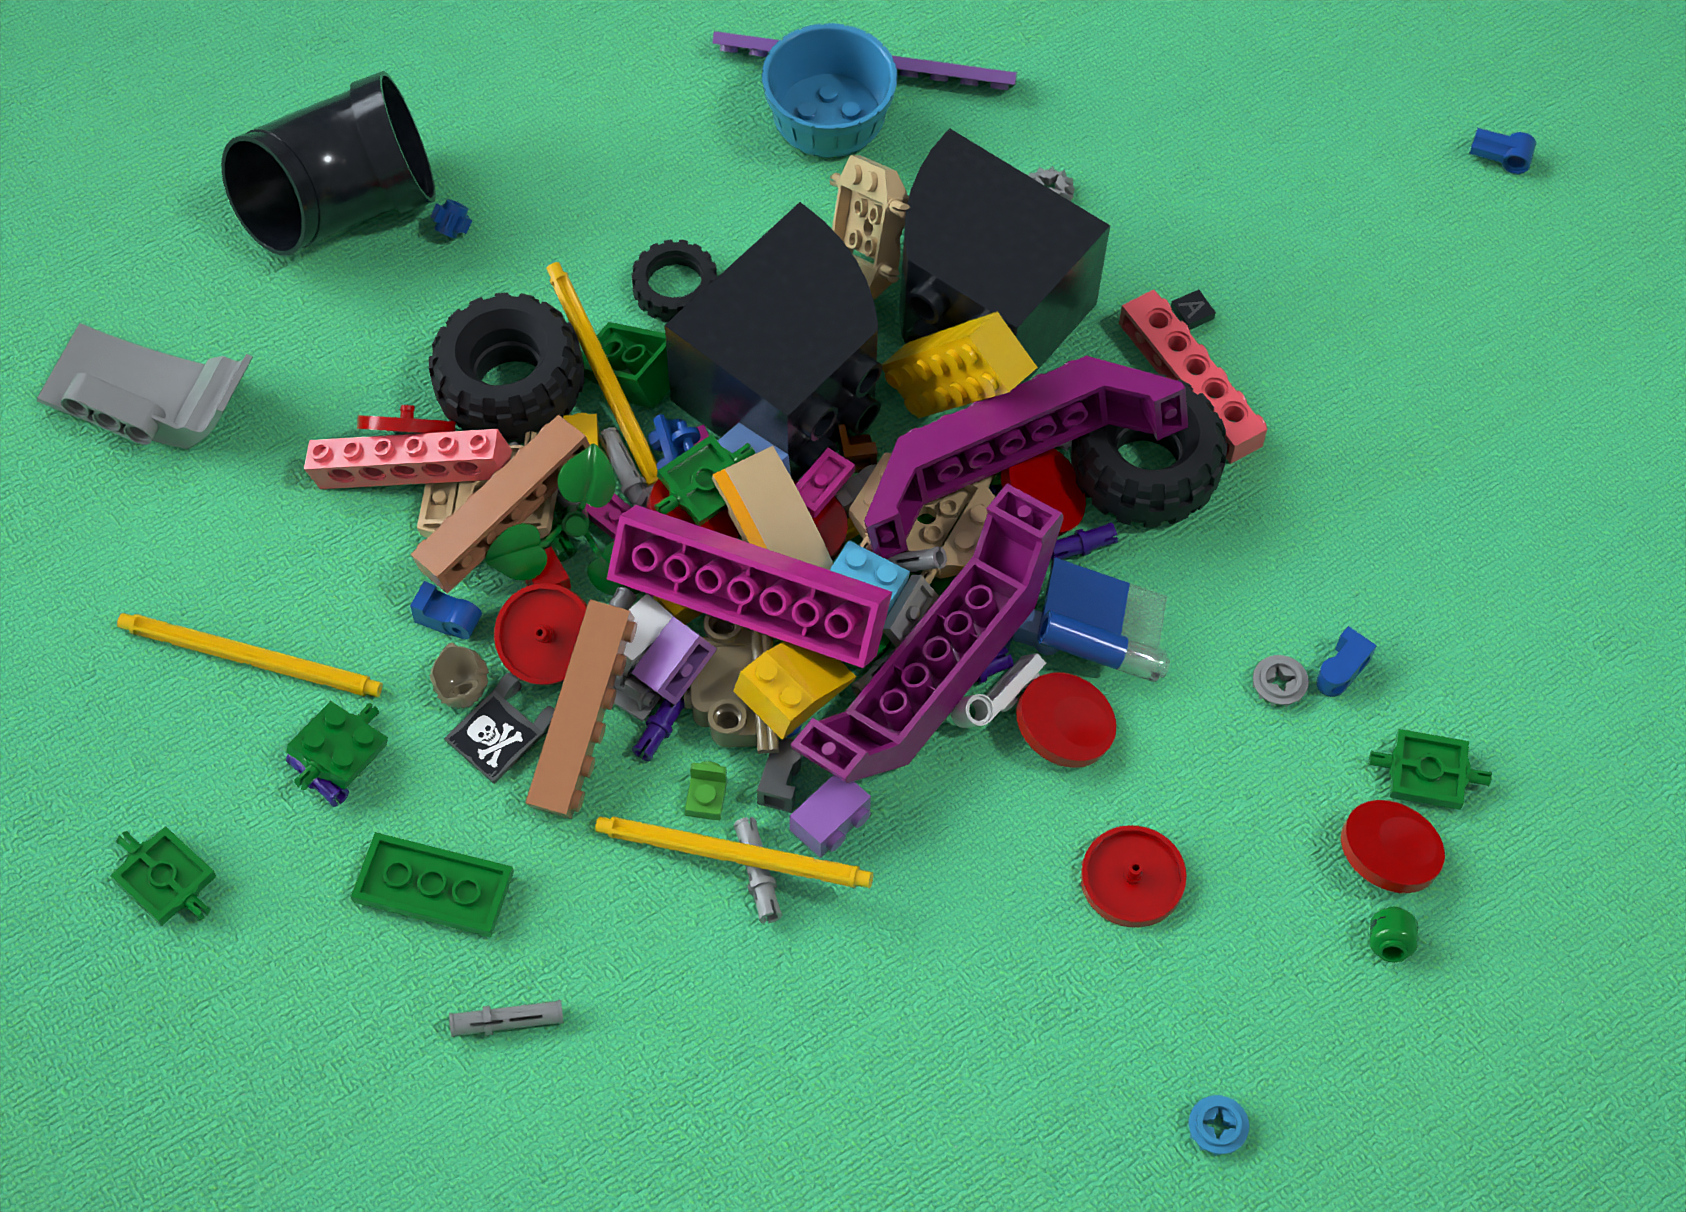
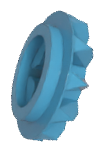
M1213 1095L1203 1098L1193 1107L1188 1120L1190 1138L1195 1140L1200 1150H1206L1215 1156L1227 1153L1231 1155L1235 1150L1243 1146L1249 1133V1120L1245 1110L1235 1100L1226 1096ZM1218 1112H1220L1222 1125L1228 1126L1229 1129H1224L1219 1139H1216L1214 1128L1209 1127L1207 1123L1212 1124Z

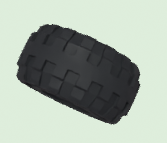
M508 292L495 293V297L483 300L480 297L470 301L469 307L462 311L457 309L448 317L447 327H440L432 343V356H429V372L435 396L444 415L449 421L456 422V425L462 428V431L498 429L506 442L518 440L519 443H524L526 432H530V434L531 432L539 433L542 427L550 423L557 415L563 418V415L571 413L577 404L576 399L579 396V392L583 390L585 380L584 361L576 332L571 323L564 320L559 310L547 302L540 304L539 299H535L531 295L521 293L519 297L509 295ZM519 361L535 366V369L529 376L511 384L490 385L482 381L491 369L506 362Z
M1153 373L1155 375L1166 377V375ZM1181 379L1178 381L1182 382L1186 388L1187 428L1157 441L1154 434L1108 424L1072 440L1070 458L1079 489L1082 493H1085L1086 498H1092V505L1104 515L1110 512L1117 516V522L1131 525V522L1144 523V528L1161 526V522L1168 521L1172 525L1188 518L1190 512L1194 513L1196 510H1201L1209 502L1212 493L1218 487L1226 461L1228 444L1225 441L1226 429L1222 418L1220 419L1218 413L1214 412V406L1203 393L1198 395L1194 393L1192 385ZM1150 441L1169 450L1177 462L1159 470L1142 469L1126 461L1118 449L1130 442Z

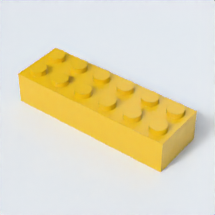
M998 311L908 342L882 364L886 381L890 386L898 390L904 399L905 407L910 413L916 415L917 418L1009 393L1038 368Z

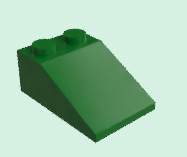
M608 322L598 333L597 338L627 401L634 405L654 409L670 390L665 333ZM583 351L584 377L599 385Z

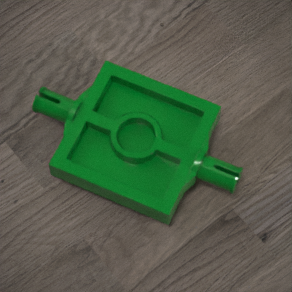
M711 434L657 471V477L668 489L670 496L654 505L656 511L666 515L675 508L680 507V509L686 511L697 526L703 525L727 508L725 501L712 481V475L754 455V448L749 443H746L743 447L731 453L723 448Z
M330 701L287 745L286 753L300 761L306 768L294 780L297 787L301 786L302 790H306L319 777L329 780L345 790L387 746L388 737L369 725L379 714L378 708L376 706L372 708L373 704L368 703L358 715H354Z
M1398 729L1395 749L1392 754L1371 750L1368 765L1389 768L1391 776L1390 798L1461 810L1468 782L1489 787L1492 778L1491 771L1471 769L1468 759L1469 741Z
M166 826L153 838L141 844L128 831L122 833L124 838L120 835L118 836L116 843L120 844L129 855L125 862L110 876L161 927L179 910L185 907L199 920L205 918L203 913L206 916L210 913V907L206 906L197 896L203 888L217 877L214 870Z

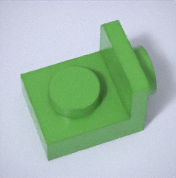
M711 761L691 763V780L685 806V816L720 821L727 788V768Z

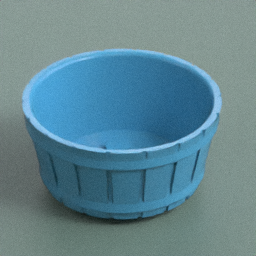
M824 23V25H810L800 30L797 29L783 37L769 51L762 69L765 97L772 110L774 123L778 131L796 149L799 148L800 151L806 154L817 155L818 157L846 156L866 147L882 129L886 112L894 98L897 84V68L895 63H893L894 59L891 53L876 37L856 27L844 26L843 24Z

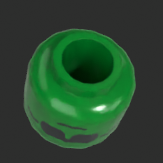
M1388 907L1376 912L1370 922V948L1384 961L1392 963L1401 962L1414 954L1417 950L1418 921L1415 916L1400 907Z

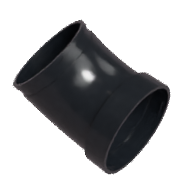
M385 71L352 82L349 91L285 115L250 130L246 134L231 139L225 146L222 155L221 169L224 188L234 213L248 234L258 244L277 255H291L302 248L395 209L405 213L433 203L436 198L431 166L418 128L400 90Z

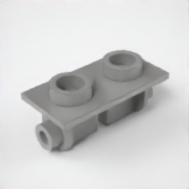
M631 674L627 678L623 675L616 676L613 689H616L614 704L643 722L663 696Z

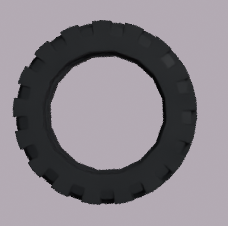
M673 239L664 240V243L660 245L655 243L650 246L648 251H642L639 255V261L635 260L633 264L632 286L634 298L638 300L640 309L648 311L650 317L654 319L659 317L663 322H669L717 278L716 264L712 262V256L707 251L703 252L702 247L694 243L691 245L686 240L673 242ZM670 265L687 266L696 271L701 277L700 285L693 292L685 296L673 298L662 296L652 290L648 281L657 270Z

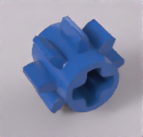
M447 199L445 204L442 205L436 203L430 216L436 222L434 229L451 238H456L458 233L461 232L467 234L473 221L469 218L470 216L466 215L469 208L451 199Z

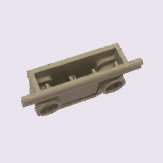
M706 614L704 618L706 637L702 638L717 648V650L692 682L691 688H688L684 693L685 709H692L693 720L697 725L710 727L711 737L719 746L726 748L755 746L758 749V754L779 753L778 735L733 691L740 672L765 651L773 648V637Z

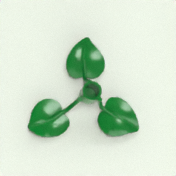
M596 444L589 445L585 450L569 459L559 472L558 488L562 496L570 502H580L569 505L564 509L562 523L557 524L556 528L543 541H540L539 530L532 524L522 523L507 528L490 545L485 558L487 565L515 580L533 579L541 574L547 564V554L543 547L548 546L561 531H564L571 537H586L593 552L598 556L587 567L589 580L598 590L614 596L618 587L627 588L634 594L642 592L607 580L614 541L610 542L602 552L588 530L589 515L585 509L586 503L596 508L605 506L612 499L616 485L611 463Z

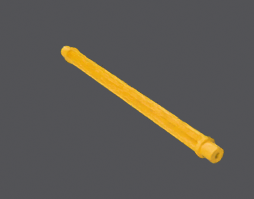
M554 262L546 268L550 275L549 281L569 322L576 332L584 354L639 470L647 482V487L654 485L659 479L657 477L658 469L655 457L575 292L568 273L563 271L560 262Z
M121 613L117 621L118 628L129 630L130 634L172 643L176 646L235 662L250 664L254 667L331 686L360 696L370 695L378 698L382 691L383 683L371 680L370 676L179 625L168 624L167 622L139 614L129 615Z
M599 816L595 825L596 832L608 834L610 838L641 844L645 843L684 853L732 861L742 865L810 879H819L851 888H856V886L870 888L873 882V872L860 870L859 866L818 860L813 857L622 819L615 816L612 818Z

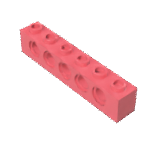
M1153 289L1122 305L1119 325L1157 373L1164 374L1166 378L1178 381L1181 379L1192 385L1194 393L1197 395L1203 393L1214 406V412L1218 413L1220 419L1222 418L1226 429L1225 441L1228 443L1226 459L1232 464L1263 447L1267 433L1264 419L1253 412L1247 404L1243 393L1236 391L1231 385L1225 371L1214 364L1209 357L1207 349L1202 344L1197 343L1186 323L1180 321L1172 312L1169 302L1161 298Z
M498 429L310 440L304 470L320 489L490 480L494 472L510 461L512 449Z

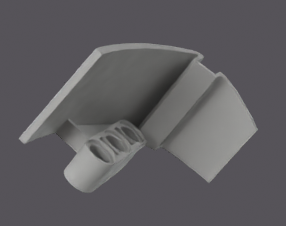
M79 323L37 397V402L88 421L139 444L148 445L155 441L188 449L207 437L215 428L253 356L246 354L242 361H234L220 356L208 359L206 364L151 350Z

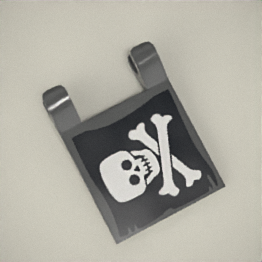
M511 672L506 673L496 688L444 738L451 747L493 784L547 734L555 710L553 707L547 706L534 723L522 715L506 701L516 695L522 687L519 678Z

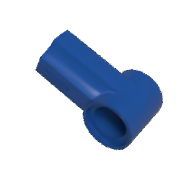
M1477 128L1469 154L1501 162L1503 168L1508 172L1523 174L1530 168L1536 140L1525 132H1516L1507 136Z

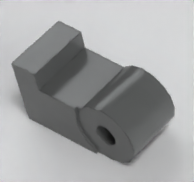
M779 739V753H769L757 789V804L792 813L795 804V787L790 785L792 778L799 773L802 764V755L793 750L790 745L794 741L793 739Z

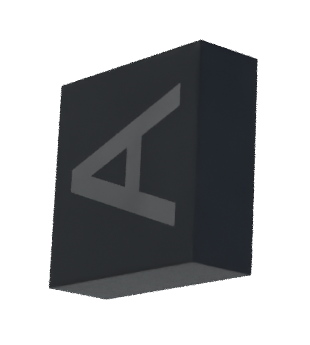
M1199 289L1171 302L1172 311L1180 321L1186 323L1189 330L1215 318L1216 312Z

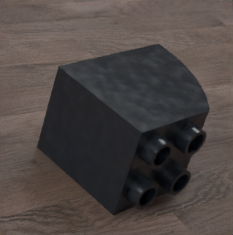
M949 128L931 149L921 165L909 195L908 205L910 208L906 210L899 305L901 334L906 344L998 311L1038 367L1018 384L1020 385L1029 381L1096 306L1110 225Z
M801 202L665 324L671 401L720 438L736 424L741 423L778 447L789 456L790 473L793 481H797L807 472L827 448L837 452V444L835 443L838 441V425L845 424L846 432L851 430L856 434H861L874 422L880 411L881 403L875 399L876 383L882 373V364L877 362L878 321L868 282L856 258L843 240L824 220Z

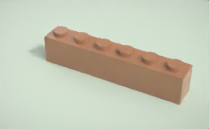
M559 415L550 423L544 425L540 432L526 446L521 447L507 464L494 472L489 481L477 492L471 494L466 502L454 514L448 516L441 526L427 539L418 544L417 548L410 555L419 570L448 594L486 558L490 545L499 534L513 525L524 522L558 489V475L561 468L569 459L590 445L587 437Z
M589 600L525 802L531 808L572 819L574 811H580L585 792L581 791L585 777L590 778L595 765V757H592L595 743L600 744L605 734L606 723H602L606 709L611 710L615 702L616 689H613L616 676H622L625 670L627 656L623 654L627 642H633L637 631V622H634L635 617L630 610Z

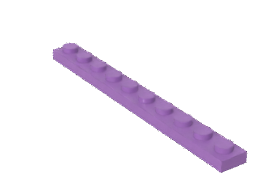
M714 31L712 44H719L720 51L738 53V47L749 48L750 55L767 57L768 51L779 40ZM892 55L893 63H895L897 69H900L901 76L918 78V72L930 73V80L948 82V77L953 76L961 78L960 84L978 86L979 80L990 81V88L1008 90L1009 84L1016 85L1017 72Z

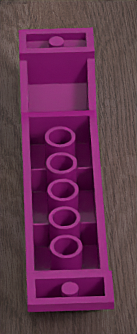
M1086 355L1080 359L1068 361L1063 366L1045 374H1038L1031 380L1017 385L1009 393L983 401H976L969 407L953 414L944 415L928 425L911 429L905 435L898 437L864 519L872 552L888 559L907 551L906 540L923 505L1105 425L1110 424L1154 434L1157 441L1187 428L1185 386L1177 380Z
M1006 484L986 508L988 514L974 555L847 710L819 721L812 718L790 744L792 749L846 783L908 765L1035 609L1063 522V514L1017 488Z

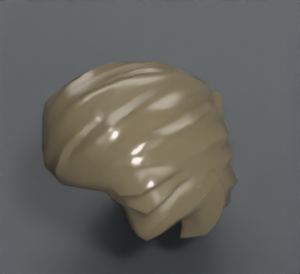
M449 643L442 649L434 661L429 676L433 685V692L438 694L437 698L441 699V703L446 704L448 707L464 709L471 707L474 702L478 701V698L482 697L484 689L488 684L487 674L489 671L485 661L482 660L476 651Z

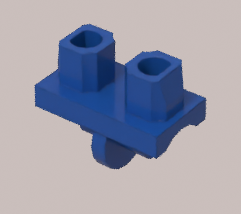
M662 414L656 416L653 419L656 429L648 435L650 446L654 450L661 451L664 454V457L656 464L657 469L659 470L692 448L701 438L699 429L688 427L687 422L683 421V419H667Z

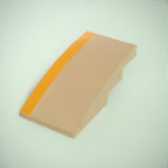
M774 446L764 449L712 475V481L728 507V515L745 542L827 570L831 569L834 563L824 541Z

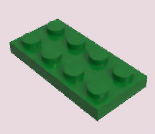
M375 832L352 891L351 899L353 903L491 938L514 870L512 866Z

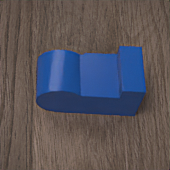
M426 581L423 582L410 605L415 623L461 639H469L482 616L481 610L473 603L442 593L437 590L436 585Z
M1348 626L1339 637L1335 648L1338 651L1337 655L1326 659L1320 668L1316 680L1318 690L1330 697L1341 695L1371 661L1377 645Z

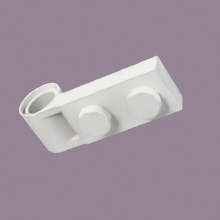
M1038 653L1021 656L986 695L976 694L963 697L951 711L953 722L961 728L988 724L1000 711L1006 712L1017 703L1018 698L1016 696L1023 688L1026 689L1034 679L1040 676L1038 672L1046 662ZM970 704L974 706L976 711L974 719L969 713Z

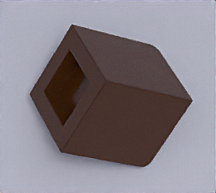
M845 424L838 425L840 455L855 464L854 473H859L869 465H877L876 443L872 442L871 436L864 434L847 437Z

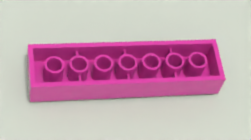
M635 505L619 516L607 580L864 668L877 656L892 596V591Z

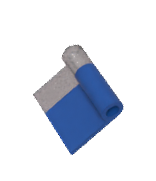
M1054 558L1051 564L1039 626L1038 643L1151 682H1156L1160 677L1164 678L1170 666V659L1166 657V650L1159 648L1167 596Z

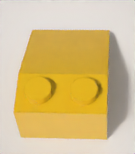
M784 641L765 651L740 672L733 691L783 740L850 685L857 676L838 659Z

